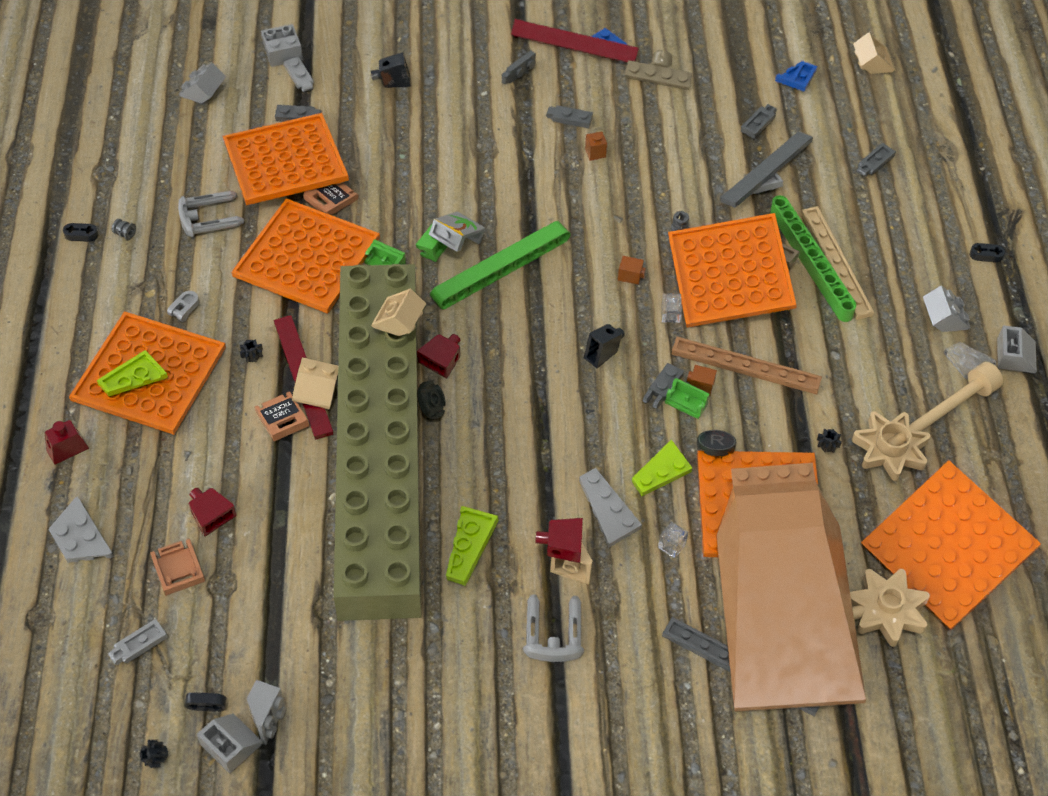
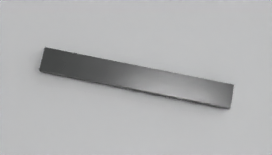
M798 131L722 195L721 202L736 208L812 142L813 137Z
M674 617L671 618L662 633V637L730 672L727 645ZM820 706L797 708L815 717Z

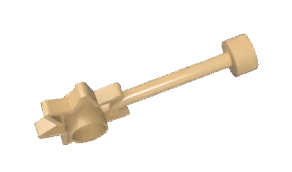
M982 362L968 373L969 384L910 425L909 415L906 412L901 413L891 422L879 413L871 412L868 420L870 429L856 430L852 438L853 443L867 450L862 467L868 469L883 465L893 481L899 479L903 466L924 470L927 459L919 449L928 444L930 434L921 431L975 393L981 396H989L1003 385V377L999 369L990 362Z
M867 569L863 577L865 589L850 592L854 620L861 619L857 628L858 633L863 634L880 629L888 644L892 647L897 645L902 629L920 634L924 633L927 622L918 610L927 604L930 594L926 591L908 589L906 571L904 569H899L888 580L873 570Z

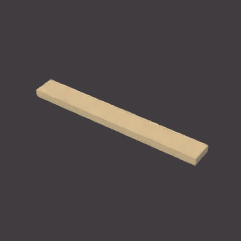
M819 207L803 209L801 215L814 240L857 304L854 313L855 319L872 317L874 311Z

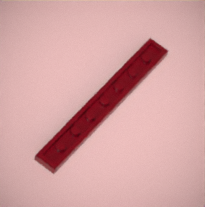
M518 19L514 20L511 35L625 63H628V60L636 62L639 52L638 47Z
M290 315L273 321L292 377L296 383L302 357H307ZM302 403L314 439L317 440L334 435L325 408Z

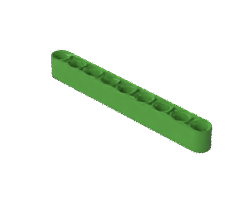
M781 195L775 196L772 201L770 214L775 213L778 227L791 247L799 251L798 258L837 318L842 322L851 321L857 305L788 199Z
M555 221L436 286L430 292V297L441 309H447L564 244L571 234L559 221Z

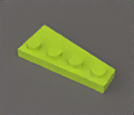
M461 506V515L457 523V533L453 541V551L450 554L446 578L448 581L466 586L499 519L496 515Z

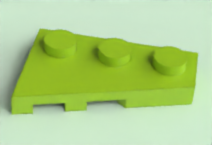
M144 350L99 378L97 383L108 396H112L166 379L168 375L152 356Z
M670 440L632 477V483L641 496H644L691 473L693 468L674 442Z

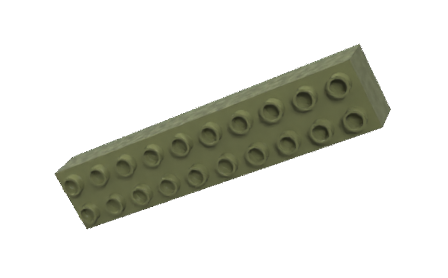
M415 264L340 266L334 602L338 621L421 618L417 322L415 323V329L411 333L401 336L378 330L371 326L387 297L410 288L417 294Z

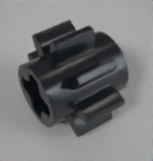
M256 339L246 340L243 345H240V357L246 358L247 363L257 362L259 357H263L262 344L257 345Z
M824 429L822 434H818V447H821L825 453L831 451L835 453L836 447L840 448L842 443L840 441L841 434H838L834 429Z
M148 740V745H143L140 750V759L145 763V766L160 768V763L167 760L168 749L163 745V742Z

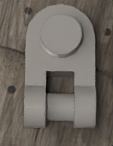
M194 291L182 293L168 307L167 314L172 317L176 316L179 321L185 322L189 314L199 304L197 293Z

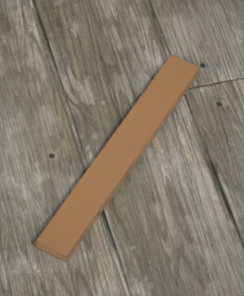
M676 337L671 353L675 356L816 395L822 376L681 337Z

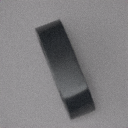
M69 223L63 227L64 237L68 241L92 242L98 238L97 228L93 224Z
M975 243L972 245L969 255L976 261L998 263L1003 260L1005 249L1000 245Z
M191 692L186 694L184 707L194 711L220 712L226 708L227 697L217 693Z

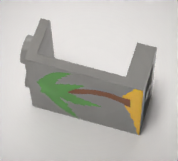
M457 211L435 218L429 235L453 250L460 251L466 237L480 244L485 227Z

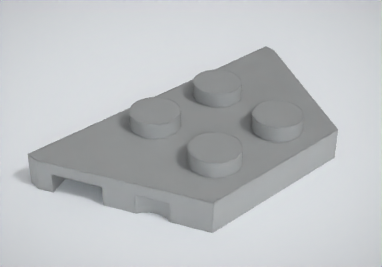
M78 497L74 498L49 528L50 534L68 563L80 560L89 561L94 560V557L106 556L107 559L112 558L111 550Z

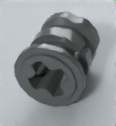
M677 211L673 215L672 231L688 229V213Z
M118 218L112 225V232L124 237L126 240H131L135 235L136 225Z

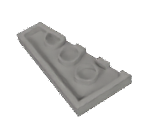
M596 468L579 477L581 487L588 502L591 504L594 516L599 522L600 530L606 538L608 548L642 528L639 520Z

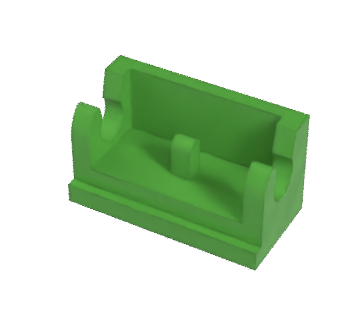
M430 226L415 245L416 248L425 251L420 253L422 257L436 262L448 246L429 235Z
M375 239L365 255H368L365 259L366 265L406 264L404 252Z
M675 378L672 388L667 391L665 403L699 419L708 405L709 393Z

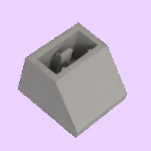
M293 24L261 31L271 67L283 65V61L298 56L300 60H303L301 44Z
M212 62L208 65L203 64L198 71L194 70L189 75V81L187 80L182 84V90L178 95L198 103H203L211 98L226 76Z
M940 286L923 296L934 327L942 332L968 330L971 328L968 322L970 318L963 308L965 305L961 297L955 296L950 289L947 290Z
M1003 325L997 338L998 368L1036 373V341L1022 328Z
M256 680L247 697V702L260 739L266 745L269 738L272 739L277 729L276 724L279 719L283 718L286 707L280 688Z
M235 714L213 719L197 734L200 745L229 774L263 744V741Z

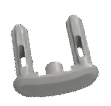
M226 191L191 198L182 196L179 199L178 210L180 222L185 233L190 237H194L198 233L237 227L243 224L244 219L238 216L192 224L191 221L199 220L197 210L187 211L188 208L232 201L237 197V193Z
M530 595L527 600L526 645L523 647V652L528 657L541 661L564 662L578 659L584 653V648L581 647V601L579 597L572 596L569 601L568 645L564 648L560 647V639L557 637L548 638L547 647H542V644H539L540 601L537 595ZM531 623H535V636H531ZM573 624L577 625L576 638L573 637Z

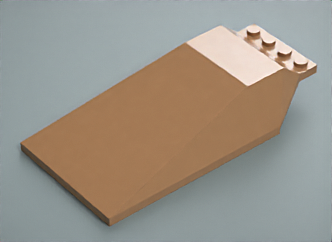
M813 463L731 469L733 488L717 533V548L734 712L866 703L841 529L815 480Z

